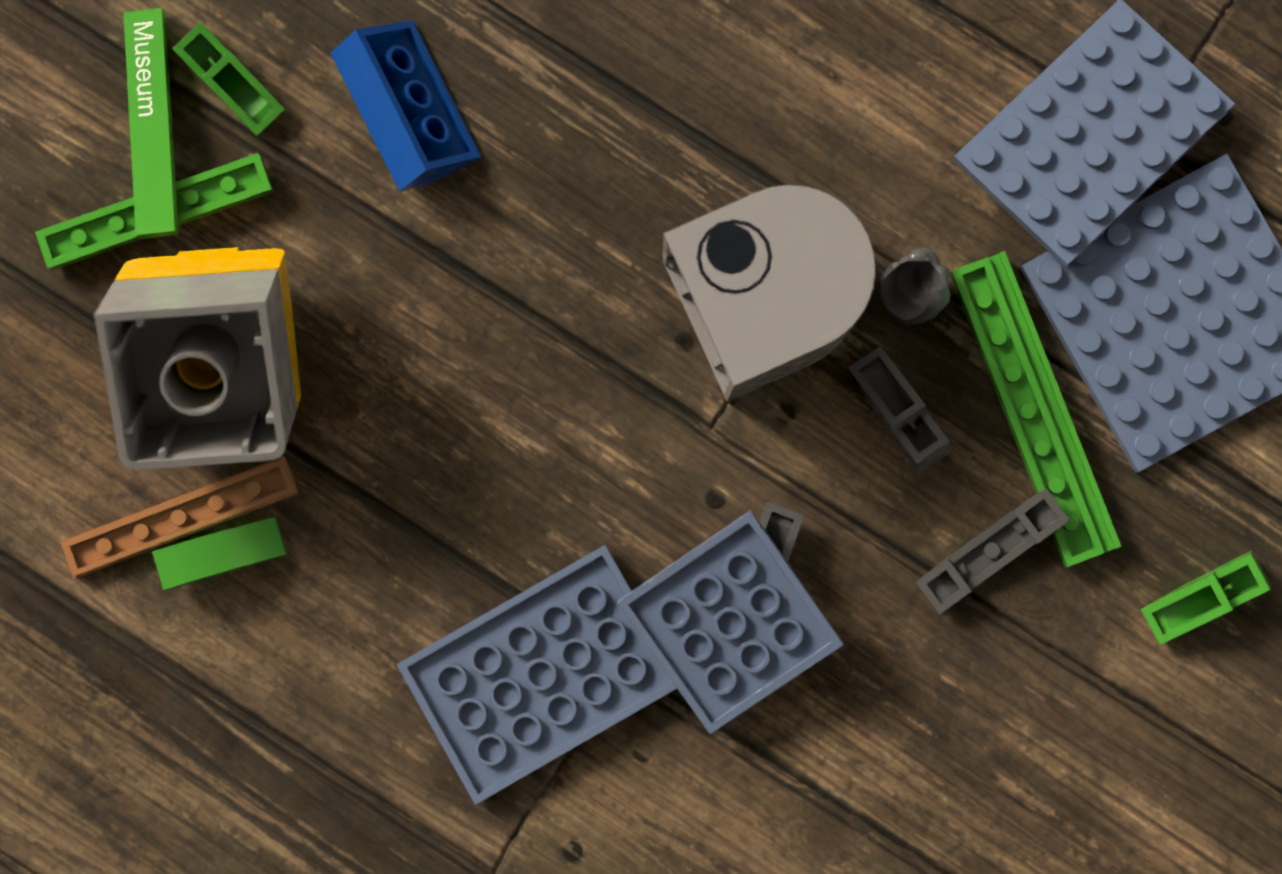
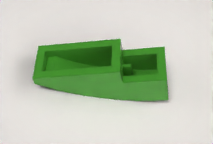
M199 22L172 48L180 59L256 136L285 110L202 22Z
M272 517L152 551L163 590H173L287 555L277 519Z
M1251 550L1141 608V611L1159 645L1232 611L1234 607L1270 591L1271 585Z

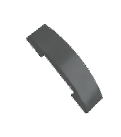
M1044 488L964 544L918 579L916 584L940 615L972 592V589L1034 544L1044 540L1069 522L1070 519L1049 491Z

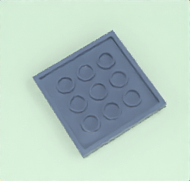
M752 510L743 514L620 598L617 602L709 734L844 645L838 633Z

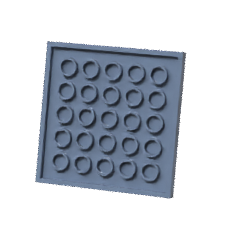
M1228 154L1219 157L1133 204L1067 268L1060 264L1048 251L1019 267L1135 473L1144 470L1282 394V248Z

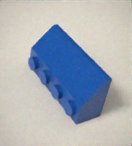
M413 20L356 29L330 53L399 192L428 185L477 161L481 157Z

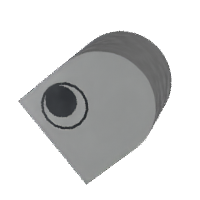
M784 185L758 191L664 233L662 261L727 402L814 364L830 354L841 343L861 316L873 289L875 277L874 254L863 225L842 202L827 193L810 187Z

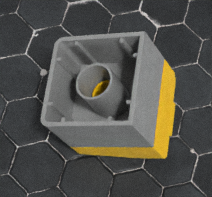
M238 247L180 251L175 256L138 258L124 263L94 314L118 454L121 462L127 468L144 470L267 461L281 457L286 449L301 399L285 251L277 248L239 251Z

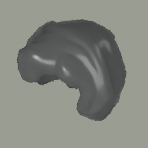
M917 247L908 255L902 257L900 261L890 263V266L881 273L880 300L888 313L906 326L923 324L934 319L950 301L949 271L947 267L940 264L937 254L931 248Z

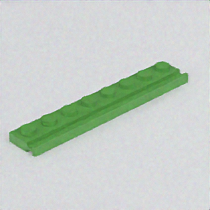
M1003 251L997 255L952 270L950 272L951 279L1035 493L1037 494L1046 488L1070 519L1069 522L1052 533L1064 567L1075 565L1122 547L1006 252Z

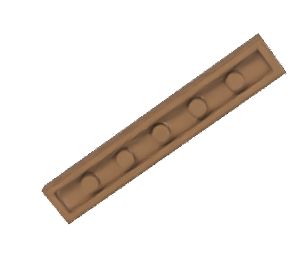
M283 456L66 539L60 543L73 579H79L298 495L299 491L287 459Z

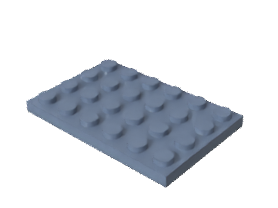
M1118 0L954 156L953 162L1060 264L1067 268L1234 107L1235 103L1123 0Z
M605 545L396 664L475 805L677 689L618 605V600L631 592V589Z

